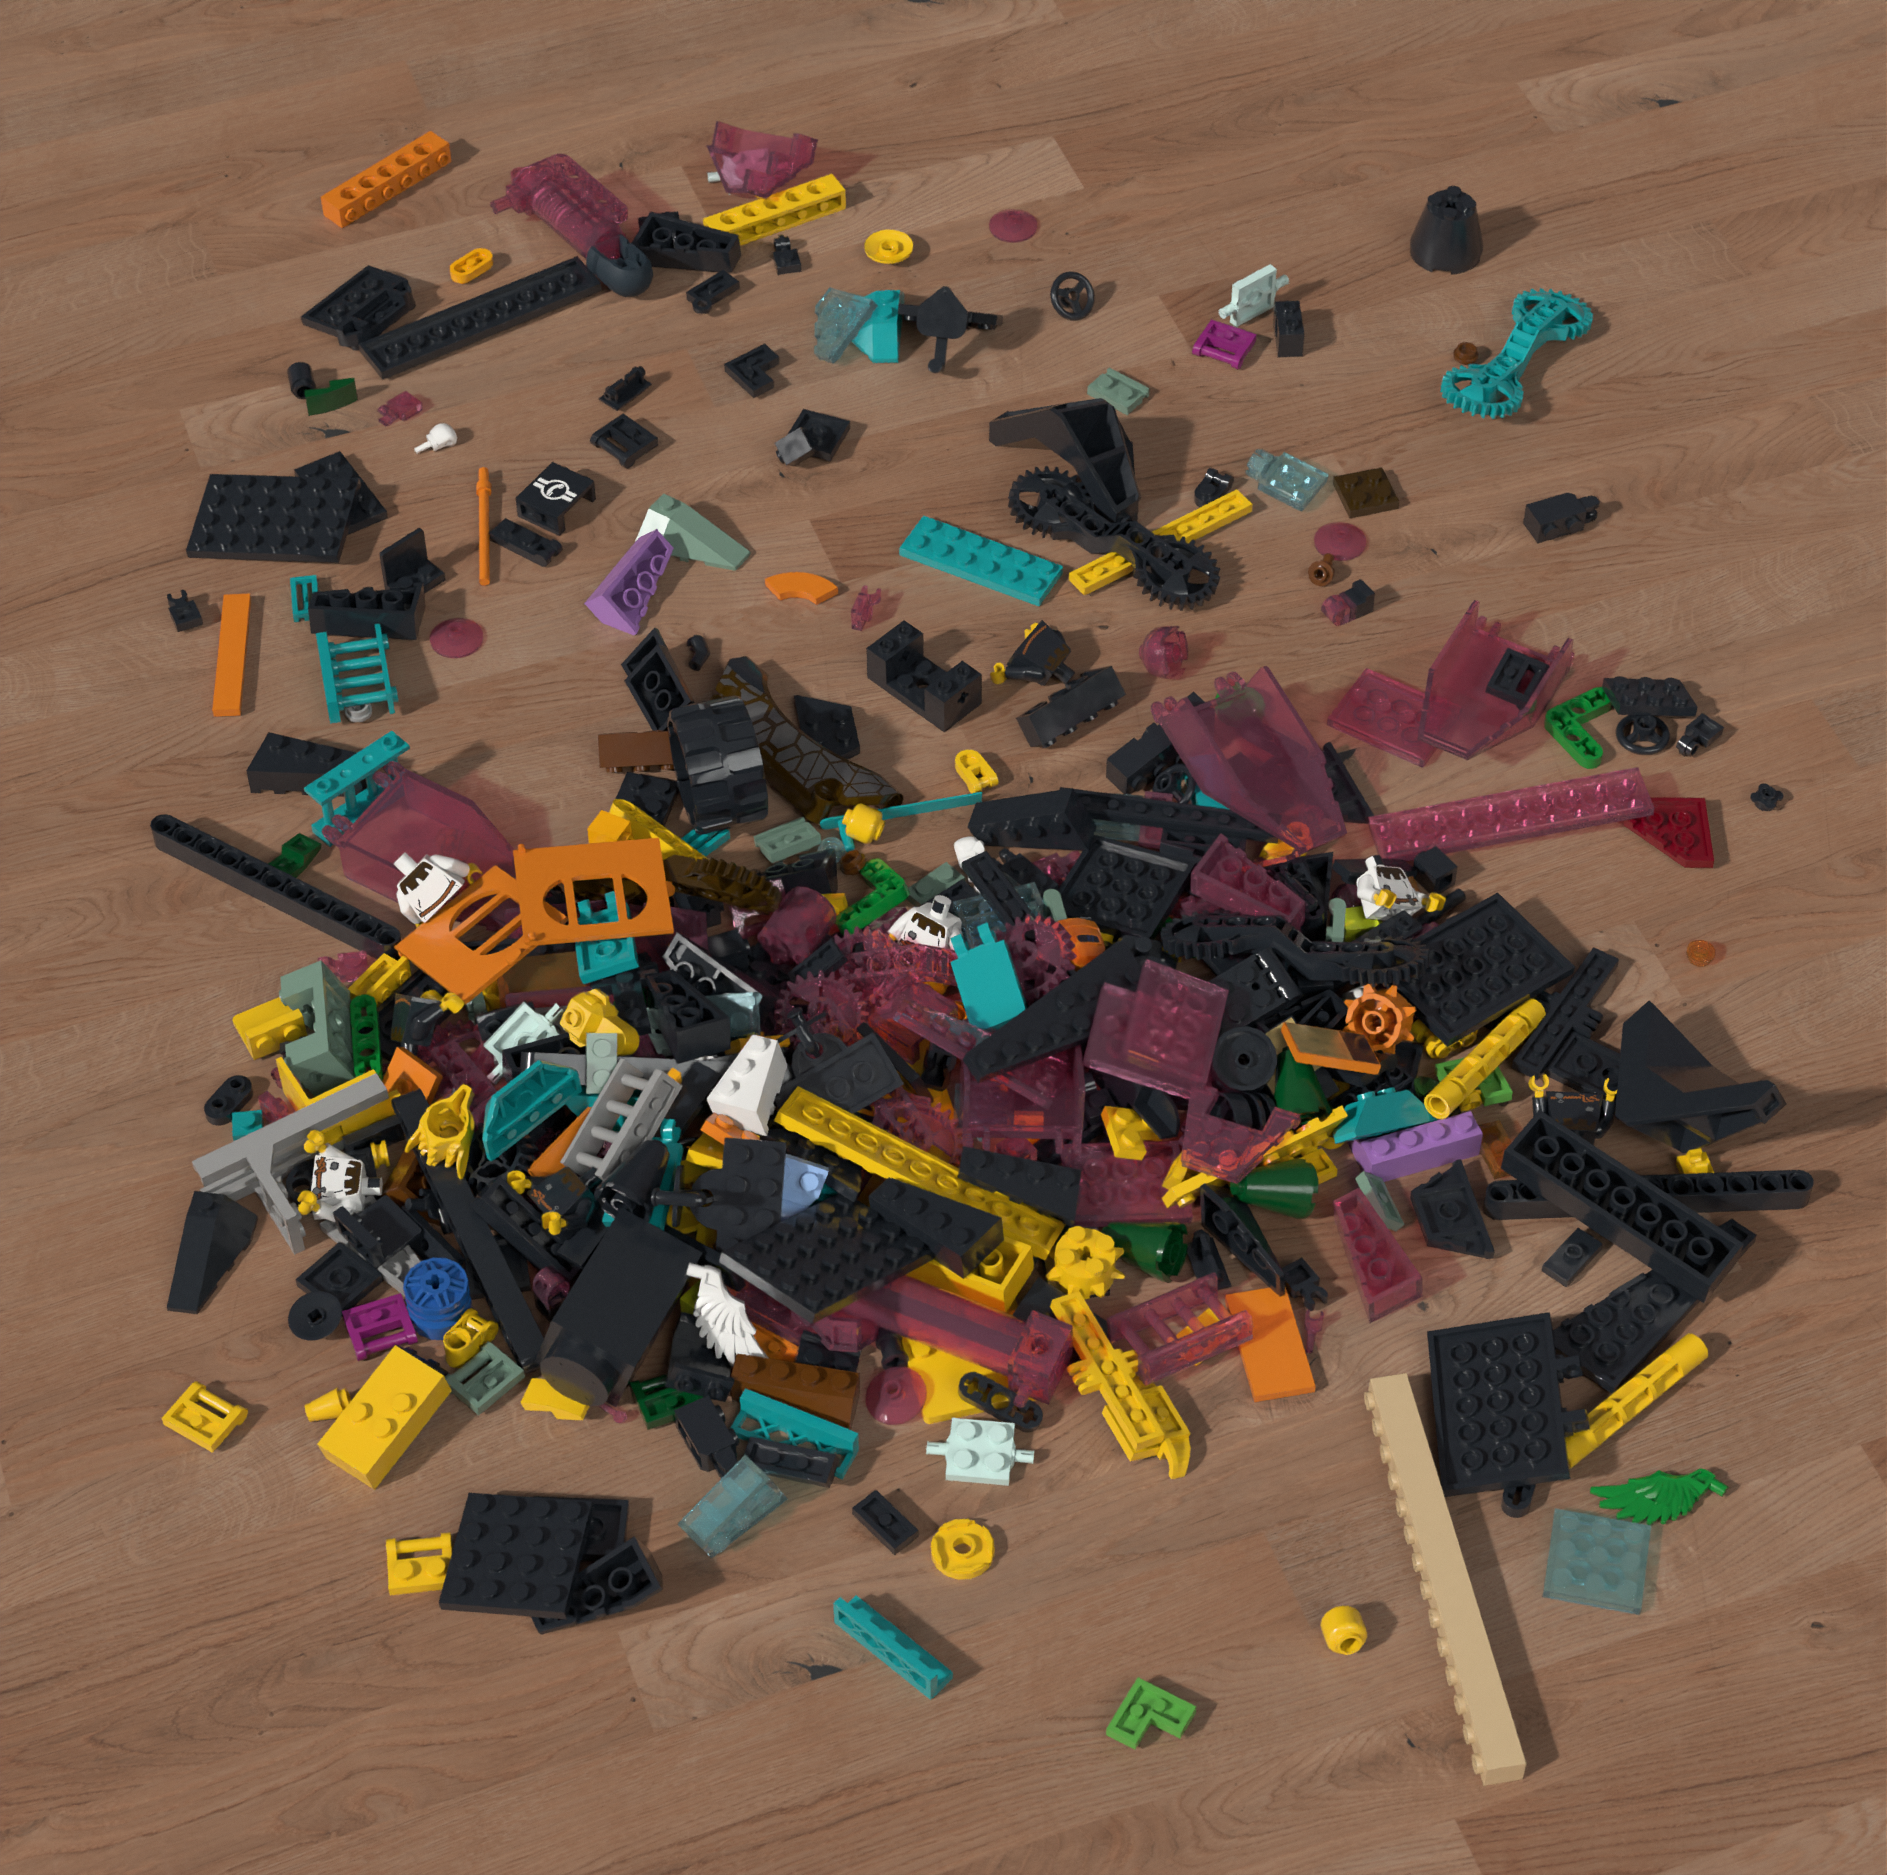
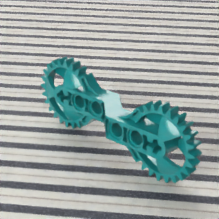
M1542 288L1539 289V292L1530 289V293L1523 291V294H1518L1517 298L1514 299L1511 313L1516 325L1501 353L1488 364H1469L1468 368L1460 365L1459 369L1453 367L1452 371H1447L1446 375L1443 376L1440 392L1443 393L1442 398H1447L1446 403L1448 404L1454 403V409L1462 408V413L1471 412V416L1480 414L1482 418H1485L1486 415H1489L1492 419H1495V415L1504 418L1505 414L1512 416L1513 412L1517 413L1518 408L1521 407L1524 393L1522 391L1523 386L1519 380L1533 353L1547 341H1566L1567 337L1574 340L1575 336L1581 338L1583 334H1587L1593 320L1591 308L1586 307L1587 303H1579L1580 298L1572 299V294L1562 295V291L1554 293L1552 289H1549L1548 292H1545ZM1537 304L1530 311L1526 308L1528 305ZM1573 315L1579 320V322L1563 325V321ZM1472 380L1471 385L1462 390L1455 385L1461 381ZM1504 395L1509 398L1507 401L1496 403Z

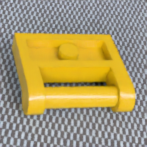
M195 1381L162 1417V1421L168 1428L213 1453L232 1430L245 1421L248 1410L241 1405L234 1406L206 1390L204 1384ZM201 1401L223 1413L226 1417L222 1419L194 1402Z
M451 1532L441 1533L439 1537L397 1541L396 1538L386 1539L388 1590L390 1595L442 1590L453 1552ZM442 1549V1555L398 1560V1554Z

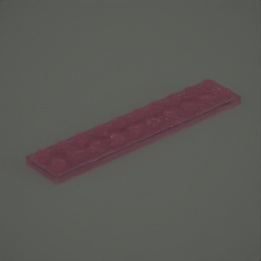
M1635 767L1368 817V826L1377 853L1382 859L1410 861L1414 860L1420 852L1427 851L1435 846L1444 854L1651 816L1654 815V806L1639 768Z

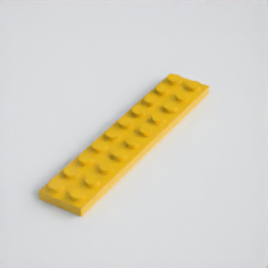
M799 1086L786 1100L775 1117L774 1121L781 1124L786 1130L796 1132L808 1138L812 1143L828 1148L839 1157L859 1164L870 1173H876L886 1179L890 1177L1002 1217L1004 1236L1032 1246L1033 1257L1046 1260L1066 1225L1050 1215L1047 1217L1038 1213V1209L1021 1202L1019 1205L1010 1201V1197L997 1191L992 1193L959 1179V1168Z

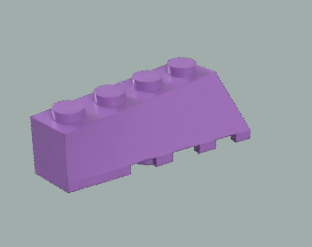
M657 529L639 537L584 604L601 623L631 635H636L640 628L639 622L647 612L648 601L657 589L656 583L658 578L663 574L674 548Z
M1469 1111L1391 1134L1371 1136L1347 1141L1361 1171L1381 1177L1386 1182L1453 1163L1458 1159L1463 1160L1479 1155L1483 1133L1473 1114Z

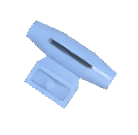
M786 1154L781 1222L810 1208L809 1205L819 1198L829 1172L828 1167Z

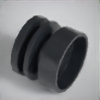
M1218 1092L1213 1094L1206 1102L1203 1111L1202 1129L1206 1145L1212 1153L1217 1155H1237L1240 1153L1247 1155L1248 1150L1278 1136V1111L1274 1101L1268 1094L1261 1092H1245L1242 1094Z

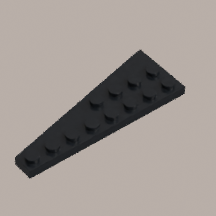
M1120 940L968 1051L963 1061L976 1081L980 1083L1150 1019L1151 1015L1168 1005L1123 940Z
M1733 1219L1718 1226L1744 1243L1739 1259L1756 1241L1757 1235ZM1654 1270L1646 1274L1641 1273L1611 1291L1607 1298L1595 1305H1588L1582 1313L1574 1318H1567L1562 1321L1560 1326L1553 1330L1556 1355H1564V1358L1579 1355L1583 1374L1613 1394L1700 1301Z

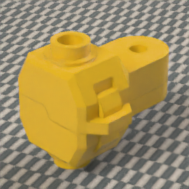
M600 989L582 992L571 998L560 1020V1025L569 1033L570 1040L579 1047L586 1046V1033H617V1056L631 1055L639 1046L637 1031L617 1016L619 1011L610 1003L609 996Z

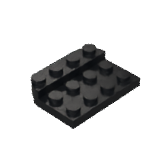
M368 265L303 314L301 320L303 325L337 337L340 346L351 347L352 350L357 351L360 350V343L381 335L384 330L396 323L410 310H413L416 307V303L406 278Z

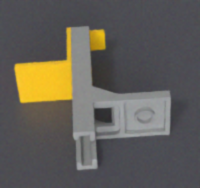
M277 1058L276 1063L283 1092L296 1112L192 1161L193 1168L199 1174L204 1185L200 1192L224 1194L234 1201L256 1192L294 1255L305 1250L303 1237L306 1236V1232L299 1221L302 1219V1216L298 1211L297 1205L294 1202L289 1204L286 1199L289 1196L282 1183V1179L287 1177L291 1170L301 1162L313 1159L315 1155H319V1151L307 1153L304 1149L305 1142L309 1140L307 1135L311 1130H318L323 1134L324 1145L329 1143L341 1151L344 1149L342 1137L395 1115L391 1099L401 1096L397 1089L388 1093L387 1088L374 1069L309 1100L283 1058Z

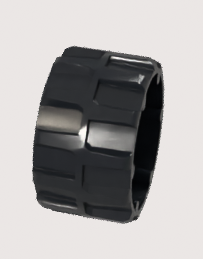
M729 696L673 708L667 716L670 751L682 802L695 833L703 835L764 820L768 816V792L765 772L755 730L741 697Z

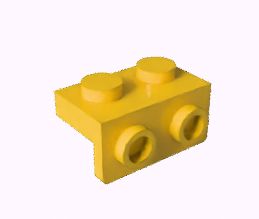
M383 953L348 988L350 998L353 1000L358 995L368 994L375 998L378 1007L410 978L409 959L402 956L397 961Z

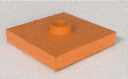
M397 1047L382 1082L387 1088L388 1093L397 1089L403 1095L420 1088L430 1106L443 1076L405 1047Z

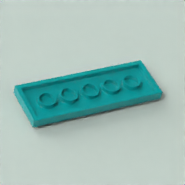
M924 515L899 548L900 556L1036 606L1042 604L1063 574L1062 565Z

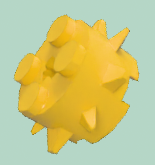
M1081 1226L1069 1228L1058 1241L1056 1250H1051L1048 1255L1054 1259V1268L1046 1274V1279L1048 1281H1057L1061 1285V1290L1066 1294L1080 1291L1084 1299H1090V1295L1094 1294L1100 1298L1104 1297L1105 1293L1112 1286L1114 1279L1125 1278V1275L1115 1268L1116 1260L1124 1254L1123 1248L1114 1247L1115 1243L1112 1237L1098 1230Z

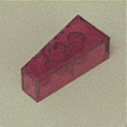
M1222 833L1191 872V893L1225 910H1230L1231 913L1240 912V915H1281L1297 930L1300 929L1305 921V901L1282 882L1271 878L1267 874V870L1260 864L1257 866L1247 858V854L1239 847L1237 849L1228 843V838Z
M1357 1188L1334 1200V1220L1369 1323L1423 1297L1421 1275L1361 1189Z

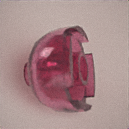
M1162 626L1153 629L1145 637L1143 644L1139 648V656L1145 668L1157 678L1175 680L1180 678L1185 671V668L1180 667L1182 661L1188 659V643L1184 631H1178L1179 626Z

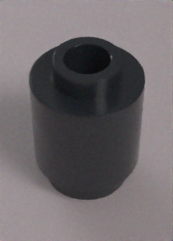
M296 362L289 366L287 375L291 392L299 399H306L305 390L316 388L311 366L305 362Z

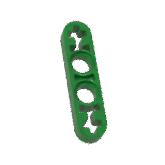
M368 994L358 995L350 1003L355 1077L366 1073V1067L371 1066V1070L374 1069L382 1081L379 1013L376 1000ZM363 1007H366L367 1016H362L361 1011ZM363 1027L373 1028V1030L370 1033H358L359 1030ZM364 1049L375 1050L373 1054L369 1056L360 1055L361 1051H363Z

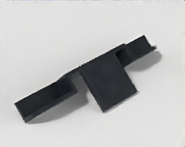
M1113 1033L1078 1046L1092 1061L1088 1072L1092 1074L1095 1083L1100 1089L1106 1088L1116 1107L1128 1109L1129 1105H1131L1160 1139L1178 1137L1180 1116L1173 1100L1158 1083L1142 1084L1138 1079L1171 1073L1169 1067L1146 1042L1110 1046L1115 1036Z

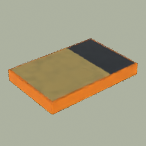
M1283 1022L1281 1033L1296 1062L1374 1075L1379 1073L1381 1064L1364 1034Z

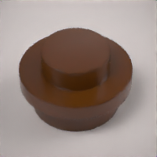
M1470 342L1458 344L1453 353L1454 359L1463 365L1475 363L1479 355L1476 346Z
M851 850L840 858V870L844 875H857L865 866L867 859L858 850Z

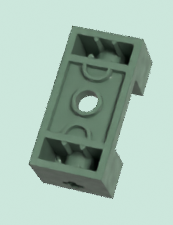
M322 960L281 976L279 996L285 1006H289L292 1010L299 1008L304 1017L305 1024L315 1031L313 1034L285 1045L286 1058H284V1061L292 1074L300 1081L302 1087L308 1089L315 1097L356 1078L353 1060L350 991Z

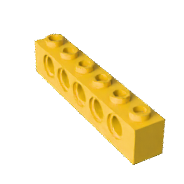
M830 174L703 218V226L739 235L741 246L846 209V191L835 176Z

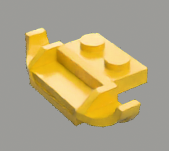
M1136 1375L1132 1380L1165 1434L1163 1442L1135 1451L1108 1405H1105L1102 1414L1130 1462L1157 1455L1159 1460L1167 1458L1169 1463L1168 1475L1171 1480L1185 1477L1190 1458L1189 1436L1191 1433L1163 1386H1156L1149 1379Z

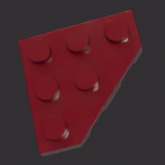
M1621 798L1620 806L1623 826L1684 868H1713L1714 855L1705 798Z

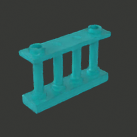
M374 624L377 638L339 644L328 642L327 632L316 633L330 724L341 722L339 711L345 710L344 707L388 701L389 713L395 714L394 702H399L396 686L390 685L384 651L389 649L387 633H381L380 624ZM377 648L380 654L338 662L336 659L331 660V658H336L338 654ZM382 666V673L344 679L334 677L343 671ZM382 683L385 684L386 689L342 697V694L337 695V693H342L343 689Z
M390 731L304 787V791L321 805L323 817L311 825L312 832L331 847L417 790L416 783L399 769L398 756L410 749L409 744L396 733ZM387 764L389 774L377 781L376 771ZM366 778L367 788L355 795L354 785ZM344 792L345 803L333 810L332 800Z

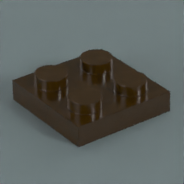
M1382 467L1333 477L1334 488L1350 519L1399 509V500Z

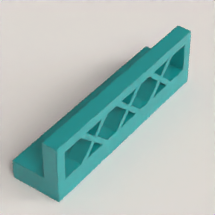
M746 1388L740 1397L741 1410L730 1427L734 1429L738 1438L747 1442L750 1437L772 1441L769 1434L782 1431L787 1433L789 1439L779 1443L797 1446L810 1442L815 1444L818 1451L845 1456L841 1466L837 1467L835 1471V1477L842 1480L859 1451V1433ZM746 1418H750L759 1422L761 1428L747 1431L742 1429L741 1426Z
M857 1595L848 1603L841 1597L833 1603L834 1623L930 1700L953 1679V1672Z

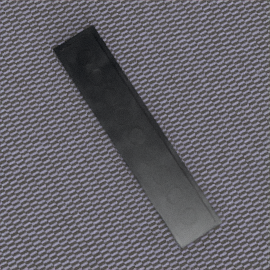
M576 256L359 344V349L381 379L384 380L602 291L601 283L581 259Z

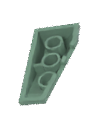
M664 493L648 509L637 536L638 539L657 529L674 548L671 556L680 557V561L689 562V559L704 561L706 566L736 571L750 556L749 550L687 504Z

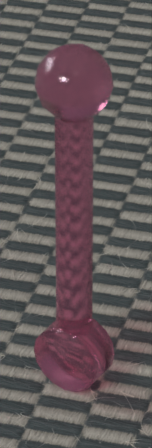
M605 1403L598 1406L612 1415L616 1423L623 1424L626 1422L627 1414L625 1412L616 1411Z

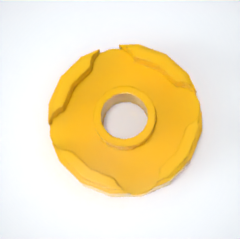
M954 1519L944 1523L931 1541V1559L936 1568L945 1576L957 1580L972 1579L982 1575L991 1566L994 1559V1539L990 1531L985 1526L981 1527L970 1519ZM959 1544H967L971 1547V1550L968 1553L961 1554L956 1552L954 1548Z

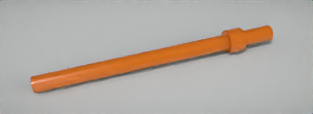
M481 467L479 469V481L476 483V494L479 497V583L486 586L490 583L489 496L492 494V485L489 482L488 468Z

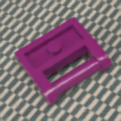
M1211 319L1196 340L1192 354L1199 357L1204 355L1231 364L1232 368L1239 370L1243 360L1256 343L1257 334ZM1209 344V345H1212V346H1215V347H1218V348H1221V349H1224V350L1233 352V353H1235V354L1233 355V354H1230V353H1227V352H1224V351H1221V350H1218V349H1215V348H1212V347H1209V346H1206V345Z
M401 1293L342 1311L358 1361L367 1359V1355L392 1348L396 1344L408 1343V1345L418 1342ZM398 1327H403L404 1330L364 1344L362 1342L364 1338Z

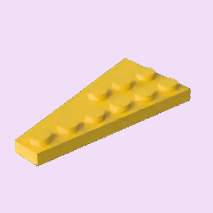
M1343 1106L1333 1109L1332 1113L1324 1121L1320 1122L1317 1117L1300 1127L1296 1131L1297 1134H1294L1292 1130L1248 1150V1154L1237 1160L1236 1163L1233 1158L1229 1159L1211 1172L1212 1175L1205 1171L1171 1187L1162 1197V1200L1167 1209L1177 1204L1179 1208L1193 1203L1196 1200L1195 1197L1200 1196V1186L1204 1183L1220 1187L1228 1184L1230 1188L1231 1179L1238 1171L1293 1160L1296 1156L1302 1155L1303 1157L1319 1150L1318 1146L1330 1139L1328 1135L1348 1115Z

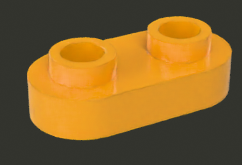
M485 248L474 249L453 262L449 268L451 279L456 283L465 284L489 270L493 266L491 251Z

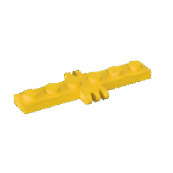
M1080 1291L1052 1299L1050 1308L1082 1360L1072 1363L1067 1367L1069 1375L1073 1376L1072 1380L1075 1385H1080L1078 1387L1080 1394L1086 1395L1098 1390L1101 1392L1135 1451L1163 1442L1165 1434L1132 1380L1136 1376L1135 1372L1142 1370L1144 1367L1142 1361L1137 1359L1138 1354L1136 1351L1130 1350L1123 1353L1122 1349L1114 1350Z

